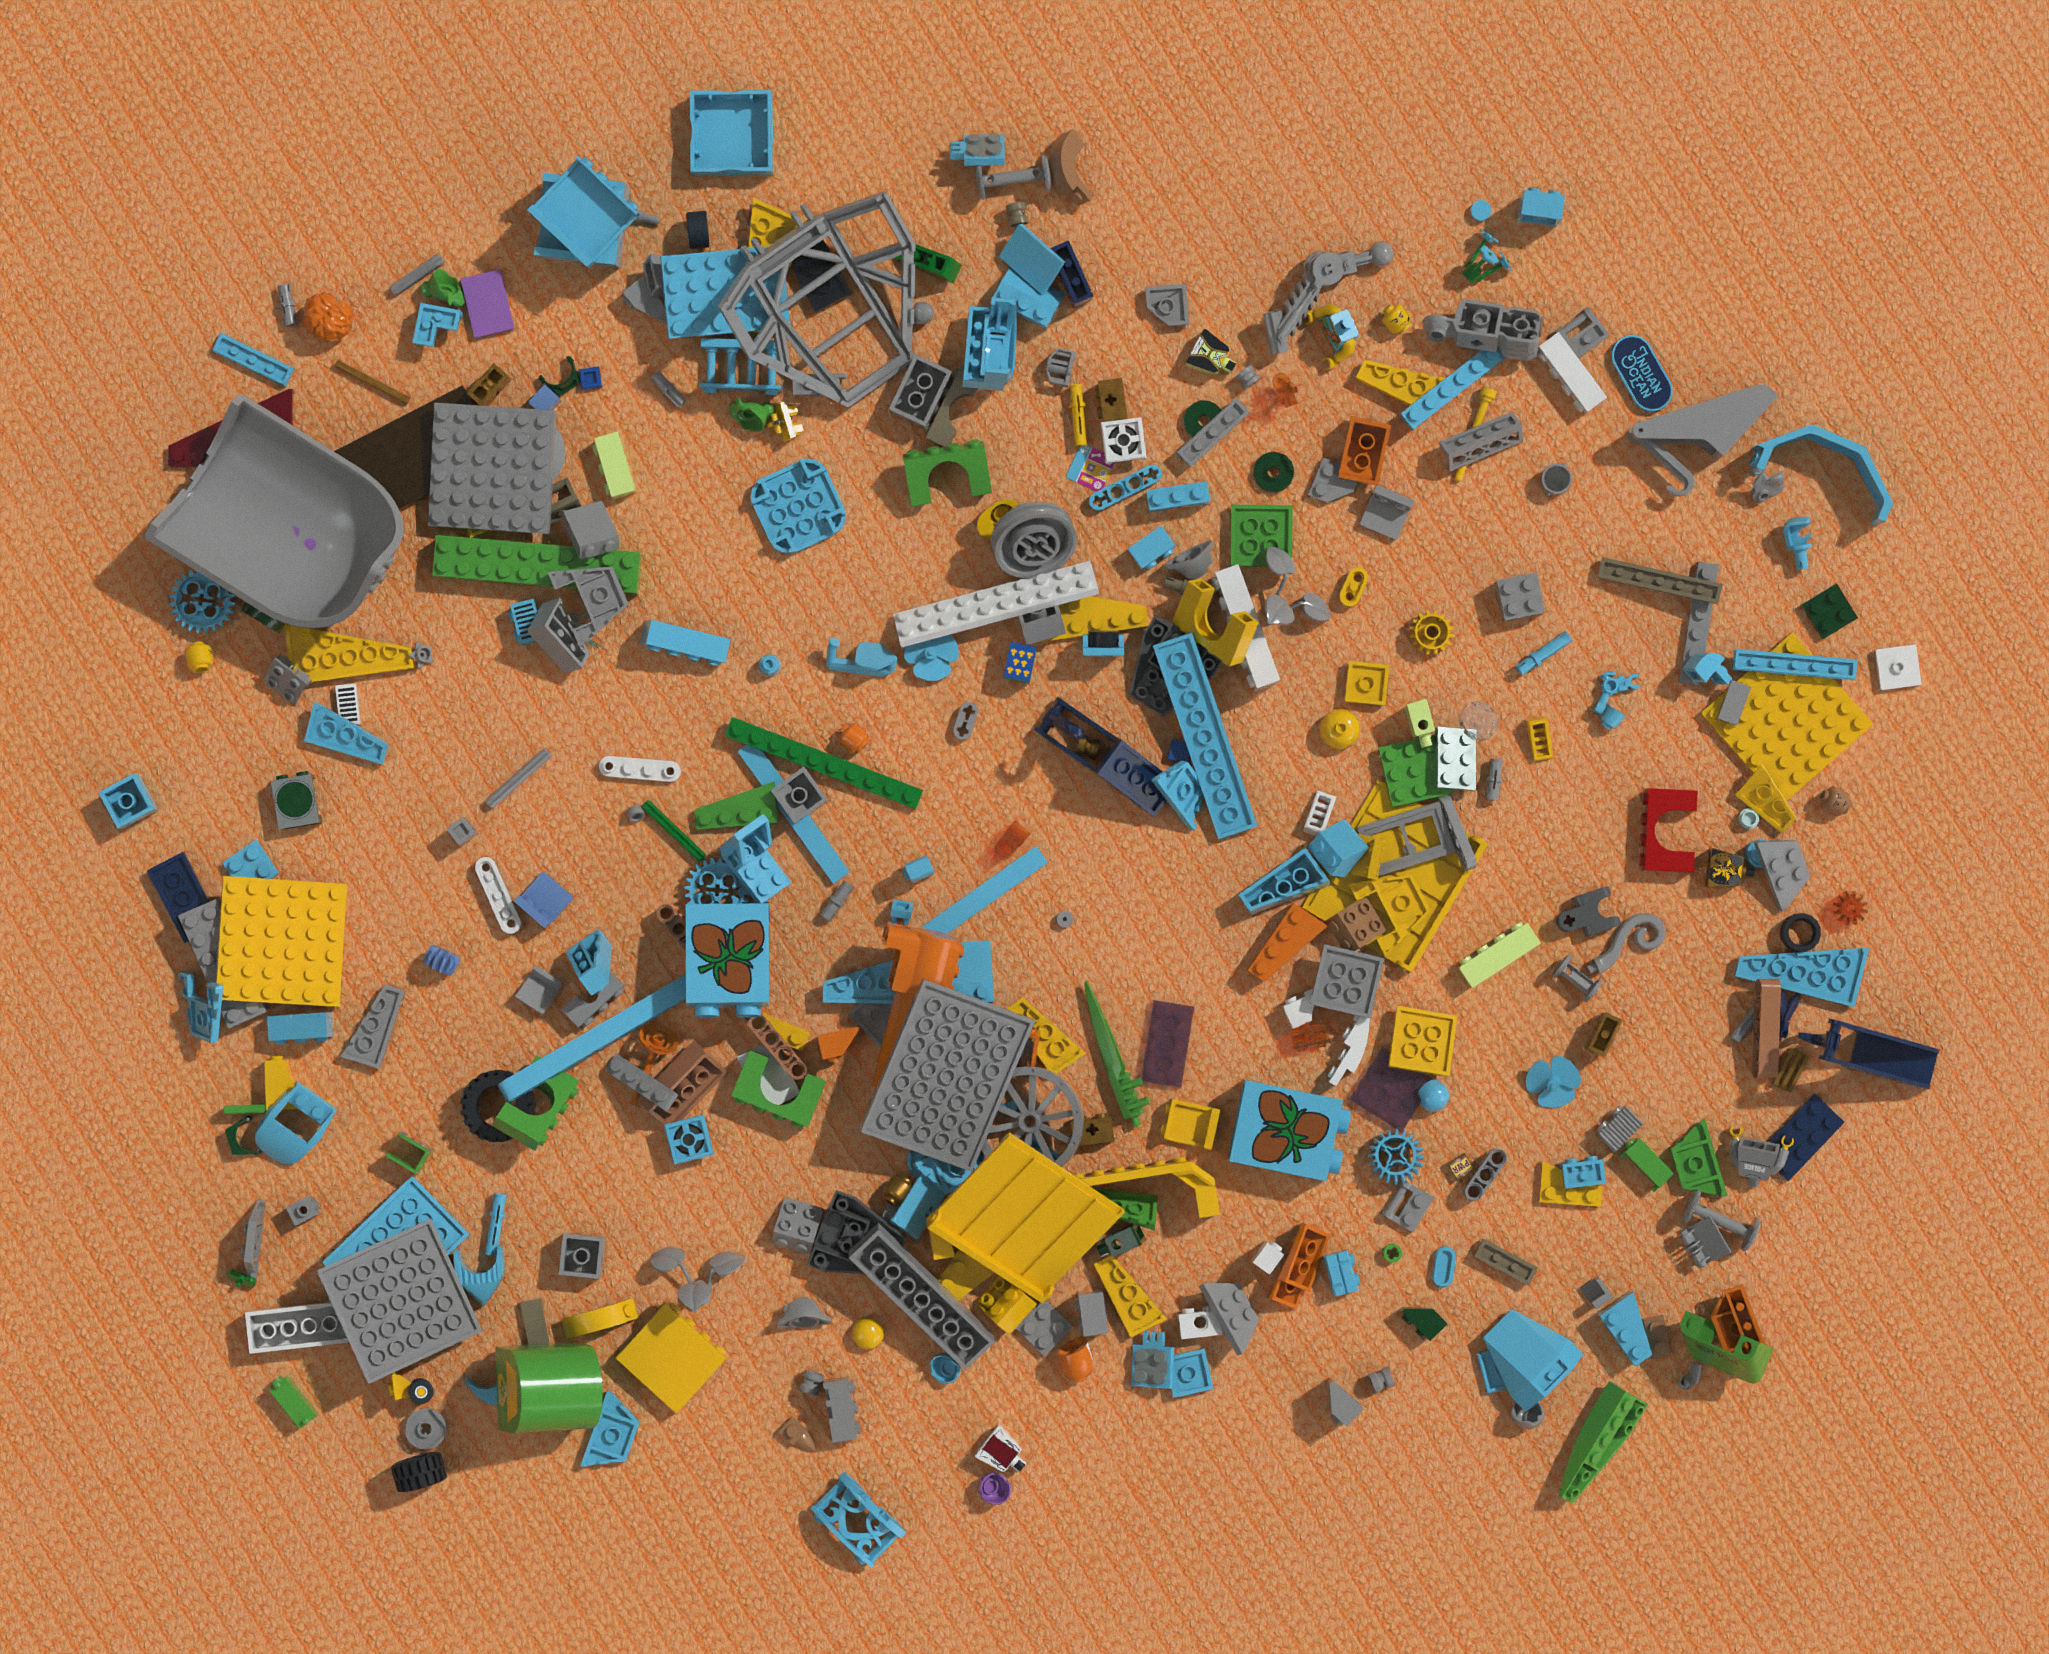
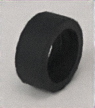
M1805 913L1793 914L1782 923L1780 937L1783 944L1790 950L1796 952L1809 951L1819 943L1821 927L1818 921L1811 915ZM1802 920L1811 926L1813 934L1808 943L1798 945L1790 939L1789 928L1794 922Z

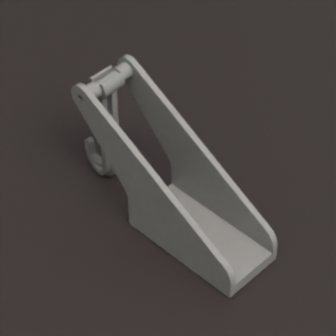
M1755 385L1638 422L1628 431L1627 438L1631 443L1641 444L1683 482L1684 489L1681 491L1676 490L1670 485L1666 486V490L1669 493L1678 497L1686 496L1694 488V477L1687 468L1660 444H1697L1715 460H1719L1773 403L1778 395L1766 385Z

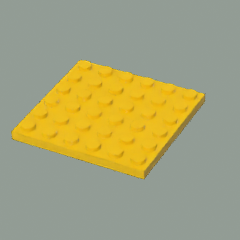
M1793 632L1770 651L1813 656ZM1747 671L1736 681L1751 687L1737 726L1717 719L1727 690L1700 713L1752 773L1761 764L1764 765L1786 801L1874 725L1834 679Z
M222 876L216 983L223 985L222 1000L340 1007L347 884Z

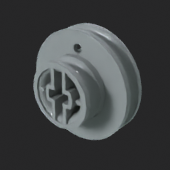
M1047 502L1024 503L1016 506L997 522L991 535V546L998 565L1006 573L1020 578H1034L1039 574L1056 571L1071 558L1077 544L1076 531L1068 513L1061 507Z

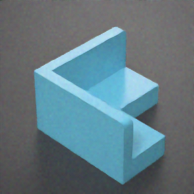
M420 303L412 343L418 347L422 345L434 348L437 328L458 332L460 318H463V313L461 310Z

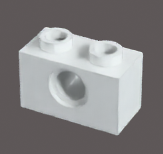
M1265 1240L1251 1261L1270 1275L1284 1256L1281 1252L1283 1248L1272 1240L1270 1243Z
M1210 1306L1202 1307V1311L1186 1308L1182 1309V1313H1178L1181 1339L1222 1335V1327ZM1202 1316L1205 1318L1206 1323L1203 1327H1196L1194 1325L1196 1317Z

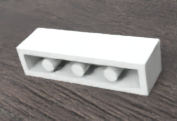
M1559 332L1538 347L1537 356L1543 363L1546 362L1551 368L1549 372L1554 379L1560 380L1563 384L1561 386L1562 390L1567 396H1572L1575 400L1573 404L1579 412L1583 411L1586 414L1607 398Z

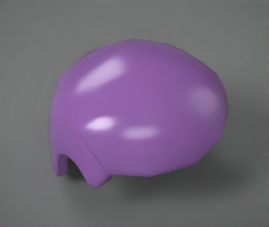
M988 1473L980 1480L978 1493L985 1502L1000 1505L1010 1497L1011 1484L999 1473Z

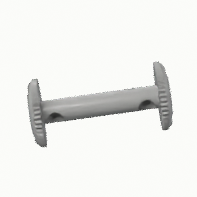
M1041 155L1042 167L982 175L981 166H976V180L980 198L986 199L984 190L986 187L1044 179L1045 189L1048 191L1051 188V176L1047 157Z
M1694 1191L1685 1205L1682 1214L1683 1223L1686 1224L1693 1214L1700 1216L1702 1219L1712 1217L1717 1226L1737 1235H1742L1744 1240L1741 1249L1743 1251L1748 1250L1759 1232L1760 1219L1756 1217L1750 1227H1746L1742 1223L1710 1208L1700 1206L1698 1201L1701 1191Z

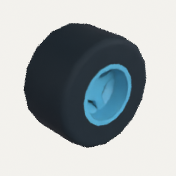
M706 211L687 212L686 219L690 249L708 248L710 242Z

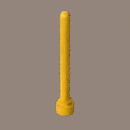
M1487 387L1481 388L1479 393L1481 403L1472 428L1482 424L1487 407L1492 400H1495L1497 391ZM1467 465L1457 468L1454 477L1455 481H1462Z

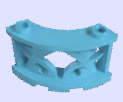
M843 1472L838 1477L840 1480L815 1506L812 1505L810 1508L815 1513L813 1515L814 1519L821 1525L824 1523L856 1555L855 1558L860 1564L864 1565L866 1563L872 1568L877 1558L898 1537L902 1538L907 1532L881 1506L877 1507L870 1500L871 1497L855 1479ZM847 1487L842 1496V1499L840 1500L839 1498H837V1496L843 1491V1489ZM855 1499L859 1502L857 1508L847 1505L848 1502L853 1505L852 1501ZM832 1501H835L840 1505L839 1509L837 1507H830L834 1511V1515L828 1516L823 1510ZM867 1508L870 1511L866 1519V1526L869 1532L853 1533L847 1531L846 1510L859 1513ZM873 1519L879 1521V1525H874L875 1529H877L875 1531L871 1526V1520ZM838 1521L839 1529L833 1524V1522ZM889 1532L882 1540H880L879 1536H882ZM874 1538L878 1544L867 1554L862 1547L867 1544L871 1548L872 1541L870 1539ZM850 1540H859L857 1546Z

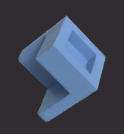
M545 384L529 400V404L533 408L540 410H554L561 402V399Z

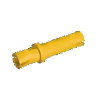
M1074 384L1069 386L1071 396L1069 408L1072 409L1074 447L1087 446L1084 419L1085 402H1083L1082 384Z

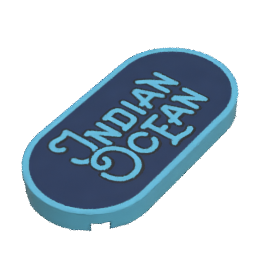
M1628 335L1618 340L1613 347L1611 360L1632 400L1642 410L1656 412L1663 409L1672 398L1673 388L1651 346L1644 338L1636 335Z

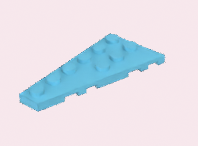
M1869 948L1739 956L1734 976L1754 982L1757 979H1779L1781 989L1855 1007Z
M893 960L823 981L822 1002L892 1004L895 991L890 989L888 979Z

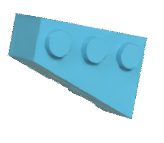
M1628 1291L1597 1313L1632 1365L1637 1366L1652 1355L1634 1292Z

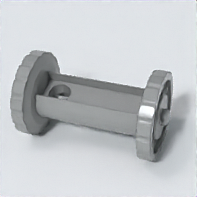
M1568 954L1557 964L1552 976L1554 978L1559 975L1563 976L1585 993L1583 1000L1588 1002L1597 993L1603 981L1599 978L1593 982L1569 963L1571 956ZM1569 968L1571 970V974H1567L1565 970Z

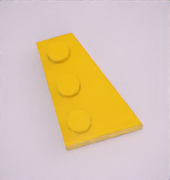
M1763 764L1757 768L1735 794L1782 834L1796 820V815Z

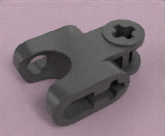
M1602 887L1573 897L1572 901L1575 908L1559 913L1556 918L1557 927L1562 931H1573L1582 928L1586 937L1619 926L1621 921L1618 916L1606 918L1600 915L1598 911L1599 902L1611 894L1609 887ZM1566 917L1572 919L1569 925L1563 922L1566 920Z

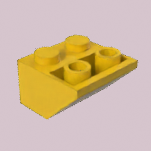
M1001 1276L975 1302L1009 1335L1037 1305L1027 1293Z

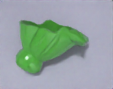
M437 269L431 275L429 281H425L421 285V292L426 298L435 297L439 300L447 301L448 305L453 304L458 307L463 306L465 303V296L458 285L457 279L449 276L442 269Z
M737 397L736 401L729 404L730 415L744 430L760 432L766 425L767 418H771V414H775L774 407L769 402H764L762 405L755 402L743 403Z

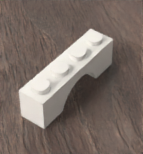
M1313 988L1303 992L1305 996L1297 999L1294 996L1285 1000L1286 1005L1282 1006L1292 1029L1312 1021L1314 1005H1310Z

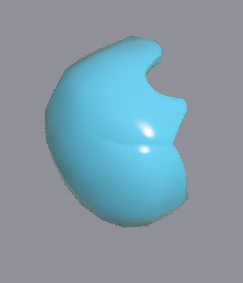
M1437 1079L1425 1083L1418 1092L1421 1099L1420 1105L1430 1113L1438 1112L1448 1104L1449 1091Z
M947 1352L936 1355L929 1363L931 1375L938 1382L944 1384L953 1383L961 1374V1366Z

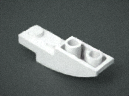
M1355 1015L1353 1018L1355 1021L1352 1028L1347 1027L1343 1033L1344 1041L1342 1043L1349 1046L1348 1050L1343 1049L1338 1057L1341 1060L1337 1067L1333 1066L1327 1075L1330 1078L1328 1082L1332 1085L1337 1086L1346 1070L1354 1073L1357 1069L1367 1044L1370 1018Z

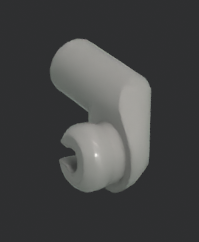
M1692 1363L1690 1374L1679 1379V1387L1683 1390H1688L1699 1383L1703 1365Z

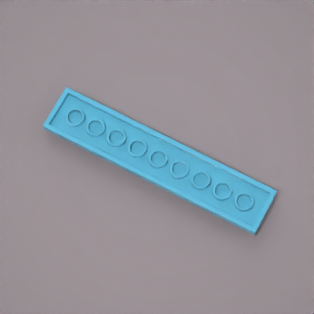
M1191 632L1153 645L1218 839L1257 827L1258 825L1193 633Z

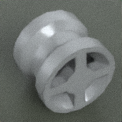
M1250 365L1236 376V379L1241 381L1244 390H1247L1258 382L1261 377L1255 374L1254 367Z

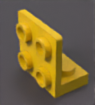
M1358 834L1369 849L1348 874L1376 880L1379 875L1386 839Z

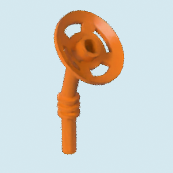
M648 1024L641 1028L638 1036L639 1041L650 1051L641 1070L651 1076L650 1072L657 1054H670L677 1049L679 1040L671 1029L659 1024ZM655 1031L661 1032L667 1035V1037L664 1038V1036L660 1034H655ZM648 1033V1035L646 1036V1039L644 1040V1039H643L644 1034ZM672 1042V1048L668 1050L669 1045ZM635 1090L629 1103L637 1106L639 1102L637 1098L640 1094Z

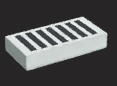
M357 684L335 686L338 715L356 725H360Z

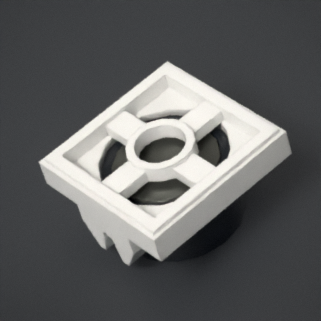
M1141 417L1101 422L1106 464L1147 458Z

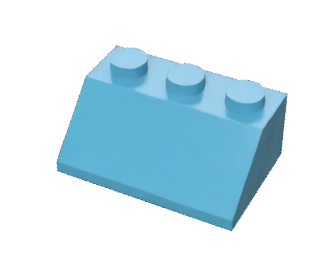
M1010 267L993 297L1014 299L1017 316L1047 330L1065 293L1050 286L1047 292L1041 295Z

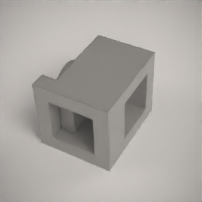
M308 1196L286 1207L296 1226L319 1215L321 1207L316 1198ZM302 1206L307 1208L306 1214L301 1213L300 1209Z

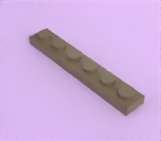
M1602 557L1598 578L1717 605L1723 584L1604 557Z

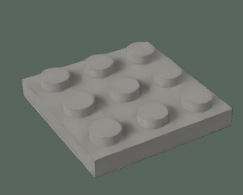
M1324 944L1310 1005L1371 1019L1384 958Z

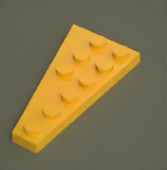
M284 625L288 658L292 664H295L292 671L299 667L300 671L302 670L310 676L311 683L415 668L414 659L409 657V654L413 652L411 647Z

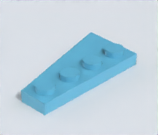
M315 701L313 703L304 739L305 742L378 764L384 763L389 743Z

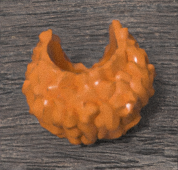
M326 291L321 294L316 293L311 298L306 299L305 307L302 308L303 326L308 333L314 334L315 338L326 342H337L339 338L341 339L349 334L352 320H354V315L349 305L343 301L336 302L335 296Z

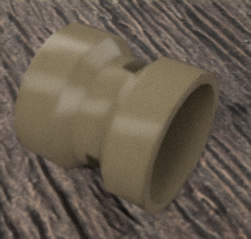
M1025 202L1006 205V212L1010 216L1008 220L1009 227H1017L1018 224L1026 225L1029 223L1028 216L1024 215L1026 210Z

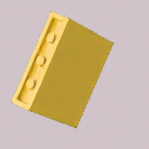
M666 1302L616 1359L677 1414L727 1359L725 1355L727 1351L719 1344L715 1346L710 1341L711 1336L704 1330L700 1332L695 1328L696 1323L690 1317L684 1318L679 1313L681 1309L676 1304Z

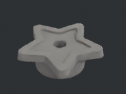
M419 642L415 643V651L410 653L409 657L416 660L418 668H421L424 663H433L431 645L422 646Z

